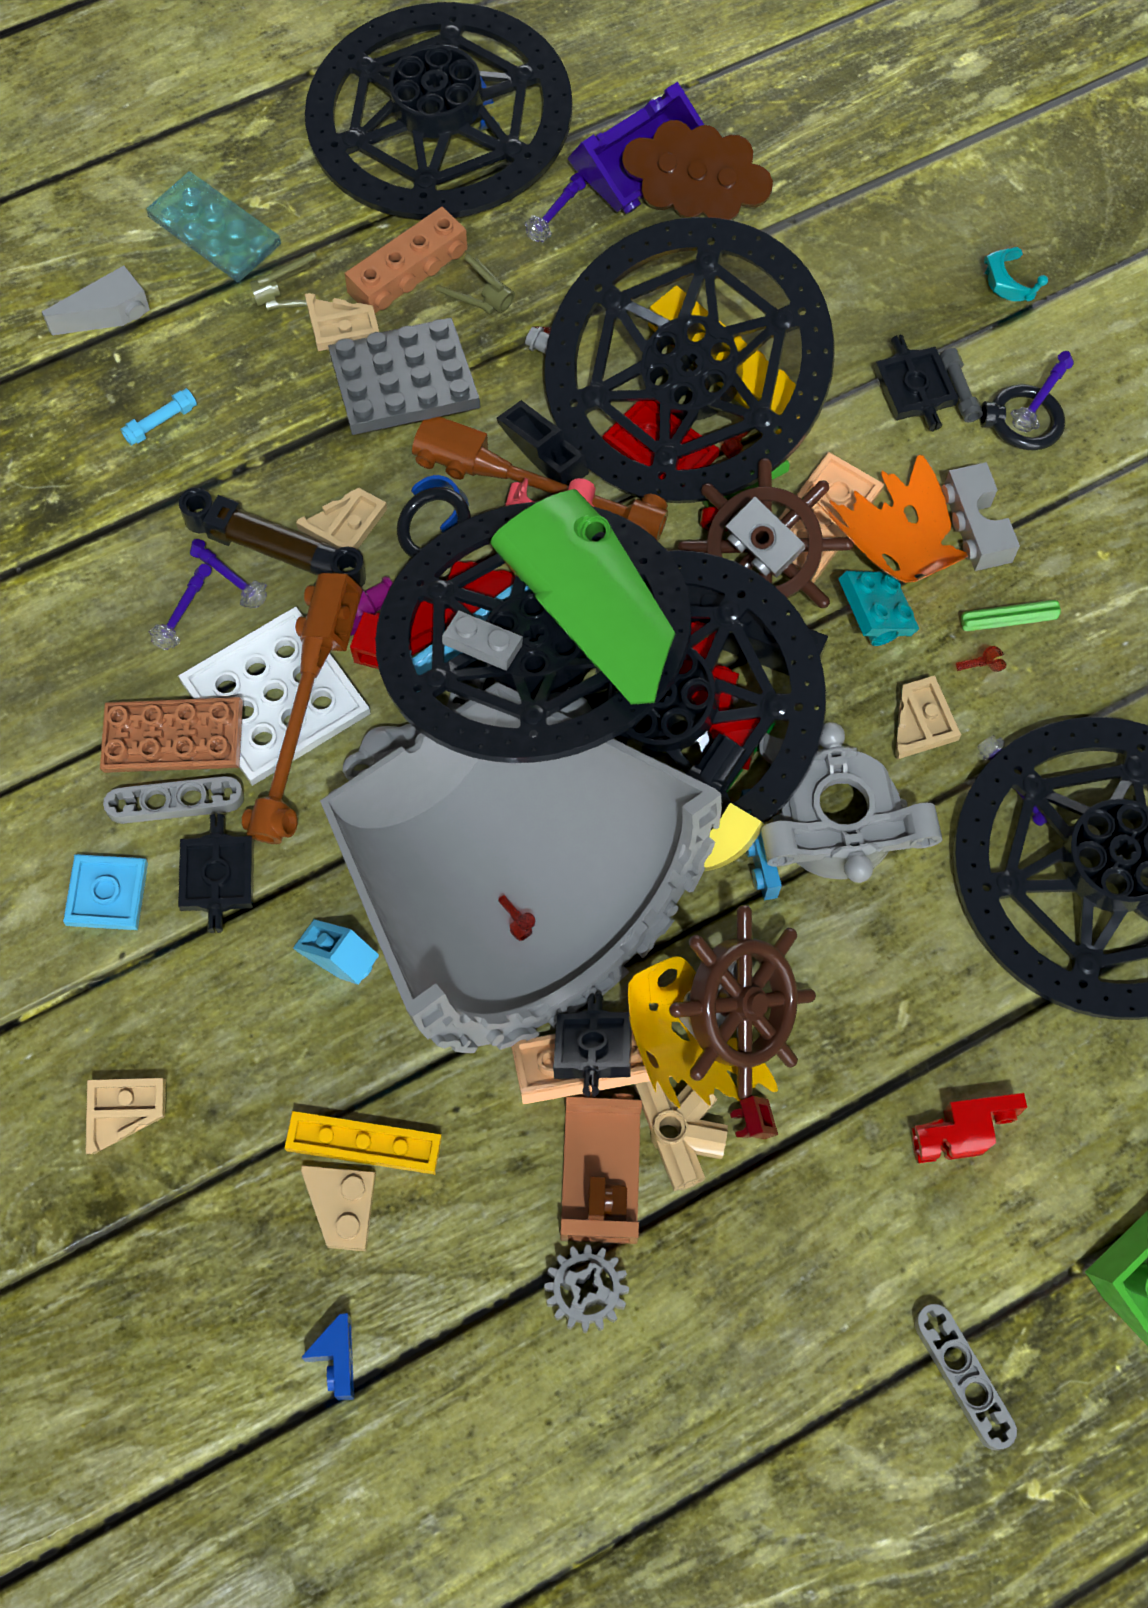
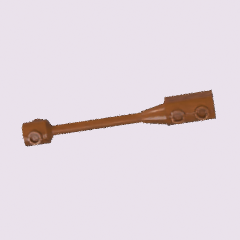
M442 417L423 420L413 441L412 454L416 456L415 460L420 466L432 469L435 463L447 467L446 473L454 479L461 480L465 474H469L471 476L481 475L501 479L509 478L522 483L524 478H527L529 486L554 495L568 491L569 485L512 466V463L488 450L487 433ZM645 494L642 500L636 499L629 506L594 495L592 502L594 507L610 511L639 525L657 541L661 537L668 517V510H666L668 507L667 502L655 494Z
M319 574L315 586H307L305 589L304 600L309 606L306 617H299L295 625L296 633L301 637L300 640L302 642L301 678L268 796L256 799L254 808L245 810L242 815V826L247 830V836H252L254 840L268 844H281L283 837H292L297 829V815L282 798L314 680L319 675L330 651L347 650L363 591L347 574Z

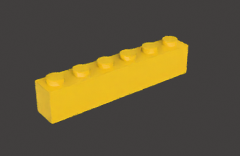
M676 285L651 305L650 310L670 321L676 319L687 293ZM696 301L691 315L706 317L708 316V311ZM719 320V323H720L722 326L726 327V326ZM648 322V327L656 332L658 327ZM700 332L695 334L692 341L698 342L702 340L706 333ZM741 336L734 337L738 351H741L748 345ZM759 350L743 363L742 381L757 401H760L762 398L769 361L766 360L763 353ZM723 351L719 353L715 360H725L730 352ZM781 369L778 371L771 410L777 415L783 413L796 387V384ZM717 382V383H716L717 385H719V386L722 388V386H723V383H722V382ZM737 392L734 399L749 409V406ZM777 429L775 431L776 434H780L782 432L781 429Z

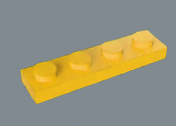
M292 1111L285 1150L435 1175L442 1135Z

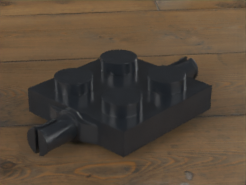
M900 334L898 337L896 335L891 339V344L896 354L891 358L876 361L874 371L896 421L913 416H924L929 430L934 431V428L938 430L942 427V422L936 411L956 406L959 399L936 346L923 350H910L904 340V336Z
M217 813V817L215 814H211L209 817L210 834L200 838L180 839L178 907L180 911L202 910L208 912L207 932L215 933V929L217 933L223 932V912L230 909L253 908L254 840L252 836L233 837L224 834L225 815Z
M594 993L588 996L587 1011L557 1014L553 1064L554 1079L584 1078L582 1092L587 1097H590V1087H592L593 1097L599 1094V1078L631 1077L632 1029L629 1020L630 1013L602 1010L604 998L599 993H596V1004Z

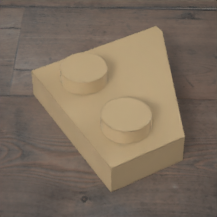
M166 1079L87 1080L86 1154H96L164 1118Z

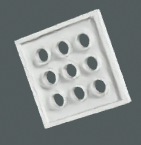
M297 607L292 608L178 676L192 699L240 697L243 701V706H249L254 709L251 717L242 719L239 768L252 786L275 772L287 729L283 721L291 714L299 683L294 679L300 672L302 642L300 640L301 637L296 633L295 625L297 619L301 616L303 617ZM283 646H291L295 649L293 655L287 658L279 657L277 651ZM330 653L319 675L314 680L293 761L371 714L368 705ZM255 663H261L266 666L264 672L260 675H250L247 673V670ZM224 681L236 683L234 690L229 693L219 692L218 686ZM277 688L284 692L283 696L277 701H269L265 698L266 693L271 689ZM322 696L332 700L330 706L325 709H317L313 706V702ZM261 732H268L272 735V739L266 745H257L253 742L255 736Z

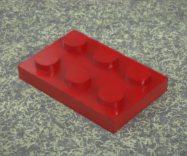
M654 400L637 401L624 415L655 441H659L660 405ZM671 414V439L682 423L673 414ZM615 423L603 435V439L622 455L644 465L652 466L655 454L618 423ZM690 428L681 444L703 436ZM712 445L679 458L677 470L708 467L719 456L720 449ZM662 474L660 479H664L666 474Z

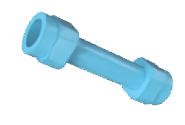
M187 388L182 391L179 390L171 395L173 401L139 422L133 419L126 423V426L120 429L126 441L131 446L135 443L138 444L146 439L145 433L175 414L181 412L185 415L197 405L191 392Z

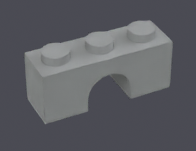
M987 462L949 470L941 490L946 504H949L952 510L954 529L956 532H960L962 536L963 551L968 555L966 559L971 560L975 571L1012 563L1020 545L1009 518L990 520L979 512L980 509L991 507L998 490Z

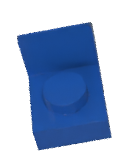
M348 1313L339 1314L302 1356L305 1362L333 1360V1366H327L328 1391H334L335 1398L338 1401L354 1399L351 1317Z

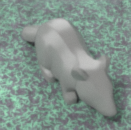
M411 724L401 727L381 726L370 730L364 736L359 751L351 754L344 761L342 770L345 777L349 781L361 772L354 770V767L358 764H365L371 767L394 749L401 746L403 749L413 747L415 739L420 732Z

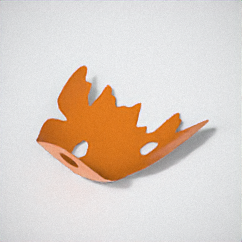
M918 455L908 486L895 474L888 475L884 471L881 472L884 483L893 500L892 507L884 502L882 509H878L857 491H854L856 503L853 504L854 510H850L844 505H837L834 501L830 500L831 505L847 524L845 526L830 511L828 513L817 502L851 541L866 554V557L872 563L898 581L904 583L916 582L968 557L966 552L956 549L952 545L941 544V541L951 530V520L946 500L936 475L923 455ZM912 505L915 508L918 522L911 523L908 521L904 513L905 507ZM886 554L898 563L900 570L894 571L886 563L882 555ZM917 574H923V575H925V576H923V577H921V578H916V577H915V575H917Z

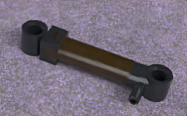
M190 488L180 496L179 508L184 523L194 533H206L209 539L229 546L231 542L239 544L317 576L322 573L347 574L361 588L365 584L366 573L363 556L360 551L353 547L338 548L243 511L238 502L217 495L213 502L209 492L202 488ZM197 509H203L200 512H194ZM345 568H354L352 571L349 572L342 571Z

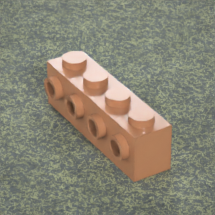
M440 207L345 272L347 293L357 303L372 305L375 313L386 309L392 301L404 293L412 291L418 283L428 276L435 275L441 267L451 260L461 257L467 250L466 229L447 210Z

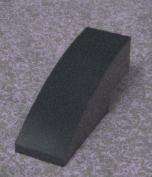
M522 400L497 417V422L511 440L549 479L569 485L572 480L582 479L589 474L585 455L564 440L560 428Z

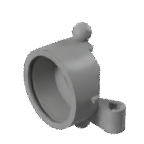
M834 722L825 723L820 741V746L823 749L817 751L812 766L802 784L787 804L778 812V815L773 817V822L761 828L767 864L773 867H780L797 863L805 870L824 878L850 879L853 882L862 883L871 877L873 869L882 862L889 851L928 848L942 841L935 805L933 803H919L908 807L907 801L900 798L897 788L890 779L884 765L873 757L858 752L855 747L842 746L845 740V732L842 726ZM835 784H849L857 788L864 795L867 802V814L859 822L850 825L831 821L823 813L820 806L821 793L829 786Z

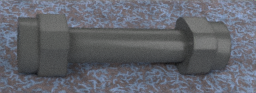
M956 348L946 349L940 354V358L951 377L960 399L958 404L959 411L965 422H974L982 417V407L979 400L971 394L961 369L964 363Z

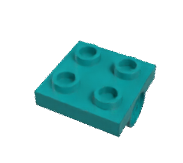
M846 571L838 578L863 636H868L872 646L887 644L898 636H912L919 630L913 610L909 606L898 580L885 572Z

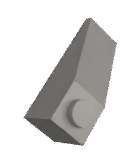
M123 265L42 311V315L51 335L124 326L132 320L140 318L144 313L150 311L144 290Z

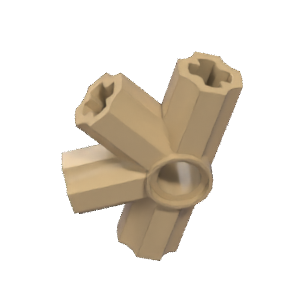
M650 1081L634 1084L638 1099L642 1100V1109L651 1130V1141L659 1151L673 1191H682L703 1182L705 1176L697 1155L722 1159L728 1133V1125L701 1120L717 1102L715 1095H709L711 1101L709 1106L687 1084L677 1096L681 1107L679 1109L668 1099L658 1082L656 1083V1092ZM664 1125H671L677 1129L679 1135L675 1138H666L661 1134L659 1128Z

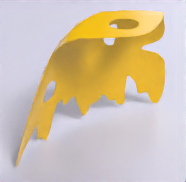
M676 956L663 960L635 974L628 984L631 1029L652 1087L656 1092V1083L658 1082L668 1099L679 1109L681 1108L680 1103L670 1083L669 1076L673 1077L677 1083L684 1080L709 1106L711 1105L709 1095L714 1094L715 1088L726 1096L734 1097L740 1101L737 1087L727 1072L728 1070L737 1075V1067L724 1065L714 1061L702 1080L695 1081L690 1077V1069L703 1052V1049L680 1019L670 1015L669 1007L675 1002H683L685 995L691 990L696 972L688 961ZM671 968L676 969L677 976L671 984L665 987L658 986V978L664 971ZM657 1003V1011H651L649 1004ZM672 1022H679L683 1026L690 1041L681 1039L673 1031ZM733 1037L727 1043L737 1050V1038ZM646 1051L655 1057L658 1068L651 1064ZM765 1063L752 1067V1088L760 1083L772 1092L778 1091L776 1081Z

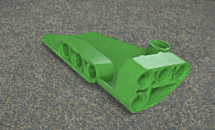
M572 489L535 503L503 525L491 540V545L500 558L521 581L525 582L544 609L592 663L605 674L630 704L655 703L661 675L676 633L622 547L607 519L602 517L576 489ZM605 532V536L601 540L592 541L595 534Z

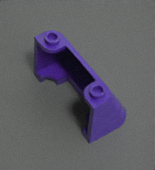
M678 81L666 88L662 97L660 96L655 100L652 99L644 108L606 132H600L596 136L593 134L582 141L568 157V161L577 173H581L584 180L617 213L622 210L625 214L630 213L641 205L639 199L643 197L642 181L630 177L623 166L622 157L626 145L639 137L653 139L657 128L669 120H679L685 123L691 130L704 125Z

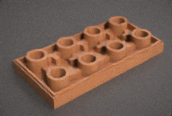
M240 697L105 703L100 770L104 773L239 768L243 701Z

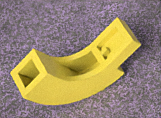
M730 803L720 818L719 828H713L710 831L709 837L715 841L712 853L704 863V871L721 868L742 856L753 845L765 824Z

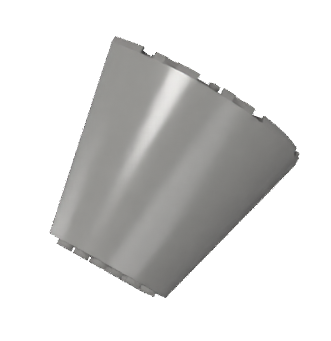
M498 682L483 690L513 703L521 704L517 691ZM472 700L453 710L457 714L483 724L508 728L520 727V719ZM557 711L547 718V725L564 722L572 718ZM422 733L417 735L413 747L403 749L401 746L394 749L386 757L371 767L364 769L356 777L341 787L334 789L325 798L320 800L413 1024L427 1039L430 1038L438 1047L444 1049L451 1047L455 1052L475 1053L478 1046L490 1044L497 1046L501 1050L512 1047L520 1040L528 1041L539 1036L536 1028L546 1023L556 1028L557 1014H572L583 1011L588 1007V996L594 993L596 1001V993L603 996L629 973L624 966L637 953L644 958L653 948L655 941L665 934L675 921L671 916L678 911L676 904L686 890L689 893L693 892L705 870L704 863L712 853L715 841L709 837L712 827L714 829L719 828L722 810L721 793L715 788L615 739H611L598 747L556 760L535 763H505L472 758L454 752L435 743Z

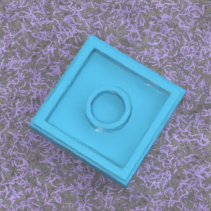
M75 854L63 920L64 924L74 927L138 930L148 867L147 860L144 858Z

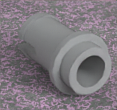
M532 327L526 337L525 344L529 346L531 351L536 349L546 354L549 334L545 333L542 327L538 329Z

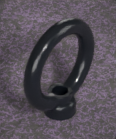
M1018 384L1001 390L992 402H983L981 406L983 415L980 418V425L982 428H994L996 433L1005 442L1016 448L1042 450L1055 444L1062 436L1065 429V414L1059 402L1049 393L1041 404L1051 414L1052 427L1050 431L1041 437L1035 438L1022 436L1014 432L1005 422L1006 407L1004 405L1009 400L1017 397L1034 399L1041 389L1033 385Z
M432 487L419 492L406 503L398 518L397 538L401 548L409 557L413 558L422 549L412 541L410 525L413 516L423 505L436 500L446 501L456 510L457 524L471 518L469 507L459 493L445 487Z

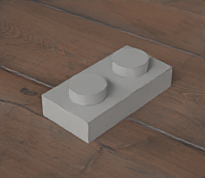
M462 611L457 612L442 635L443 645L506 671L522 647L523 636Z

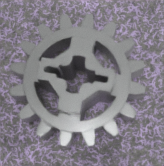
M588 1244L585 1246L584 1254H578L575 1247H571V1258L567 1260L565 1257L558 1255L557 1262L560 1268L548 1269V1275L554 1279V1282L545 1283L544 1290L554 1293V1296L546 1300L548 1307L558 1306L559 1309L554 1315L557 1321L564 1316L569 1318L567 1329L571 1330L577 1322L581 1323L583 1333H587L589 1324L595 1323L597 1329L601 1331L604 1328L603 1319L607 1318L614 1323L617 1320V1316L613 1311L614 1308L624 1310L626 1303L619 1298V1295L629 1293L628 1286L620 1285V1281L627 1276L626 1270L616 1272L614 1268L617 1266L619 1259L614 1257L609 1261L605 1260L606 1249L601 1248L598 1254L594 1255L592 1254L591 1246ZM589 1263L588 1268L575 1273L569 1270L578 1264ZM603 1270L611 1279L613 1292L603 1285L600 1277ZM594 1273L593 1290L597 1293L589 1292L587 1297H584L582 1303L579 1304L580 1287L577 1284L584 1285ZM560 1286L570 1291L573 1299L570 1308L563 1301ZM596 1304L602 1307L605 1306L603 1310L597 1313L584 1315L588 1307Z

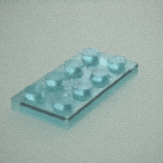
M191 171L187 172L146 208L149 218L238 283L281 245L280 236Z

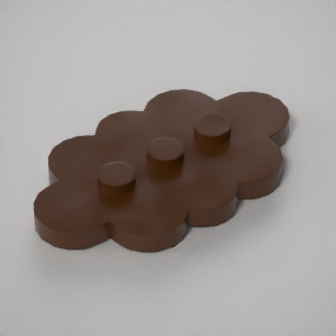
M669 120L657 128L653 139L636 138L629 142L623 151L622 162L624 169L630 177L642 181L644 201L656 210H666L673 207L675 212L682 218L704 215L705 217L733 221L738 216L741 206H761L769 199L772 193V177L764 167L753 164V149L749 141L740 135H728L722 138L720 133L710 125H701L691 130L685 123L679 120Z

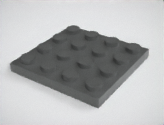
M452 318L437 319L428 323L404 326L384 332H374L368 335L367 338L357 340L341 339L336 344L328 345L352 435L481 408L479 395Z

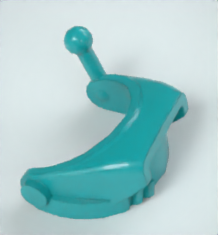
M1018 247L998 250L985 256L984 263L988 265L985 274L988 275L987 279L990 288L1001 298L1009 301H1032L1035 299L1037 291L1048 283V278L1045 275H1040L1037 283L1032 288H1028L1017 283L1008 274L1004 262L1016 260L1023 255L1022 250Z

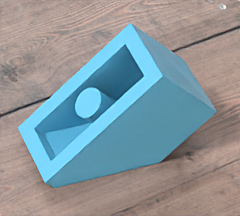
M315 919L293 947L298 953L337 978L358 985L362 979L369 975L374 962L379 957V954L351 929Z

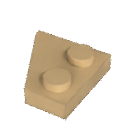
M305 294L318 351L328 350V345L336 344L341 339L357 340L367 338L371 333L379 332L372 305L352 304L334 298L333 302L316 299L315 294Z
M357 488L345 494L342 499L322 506V512L307 520L305 516L299 518L296 522L297 529L312 538L335 547L348 546L358 550L387 511V503L361 488Z
M935 675L902 686L895 750L897 759L959 741L961 733Z
M302 1166L301 1172L327 1247L366 1252L376 1179L375 1172Z

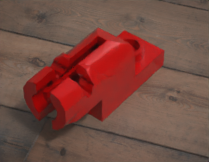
M1018 1093L950 1102L943 1110L945 1122L941 1118L926 1124L915 1125L912 1128V1145L917 1163L935 1162L941 1156V1151L944 1152V1157L948 1160L983 1155L996 1143L992 1119L995 1120V1124H1007L1017 1121V1116L1027 1108L1025 1094Z

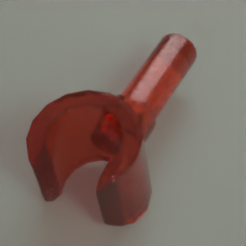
M752 430L723 441L724 443L720 448L729 459L738 455L743 450V445L740 441Z
M990 646L986 648L983 656L958 662L956 667L957 671L987 665L992 671L999 672L1004 670L1007 664L1003 659L993 661L994 658L1003 656L1004 653L1000 648Z
M505 895L501 896L498 900L499 903L514 920L510 924L511 934L519 941L525 940L532 934L531 928L535 925V917L527 912L522 914Z

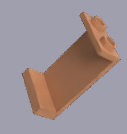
M590 1092V1097L584 1094L566 1097L560 1241L637 1244L639 1238L638 1189L642 1100H634L633 1095L619 1093L611 1095V1099L593 1097ZM590 1176L606 1177L605 1185L627 1187L626 1221L588 1220Z

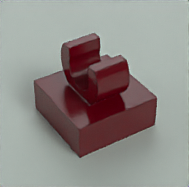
M757 1096L740 1100L742 1109L738 1108L730 1113L731 1118L741 1119L744 1117L746 1121V1127L735 1132L736 1137L768 1139L778 1135L769 1099Z

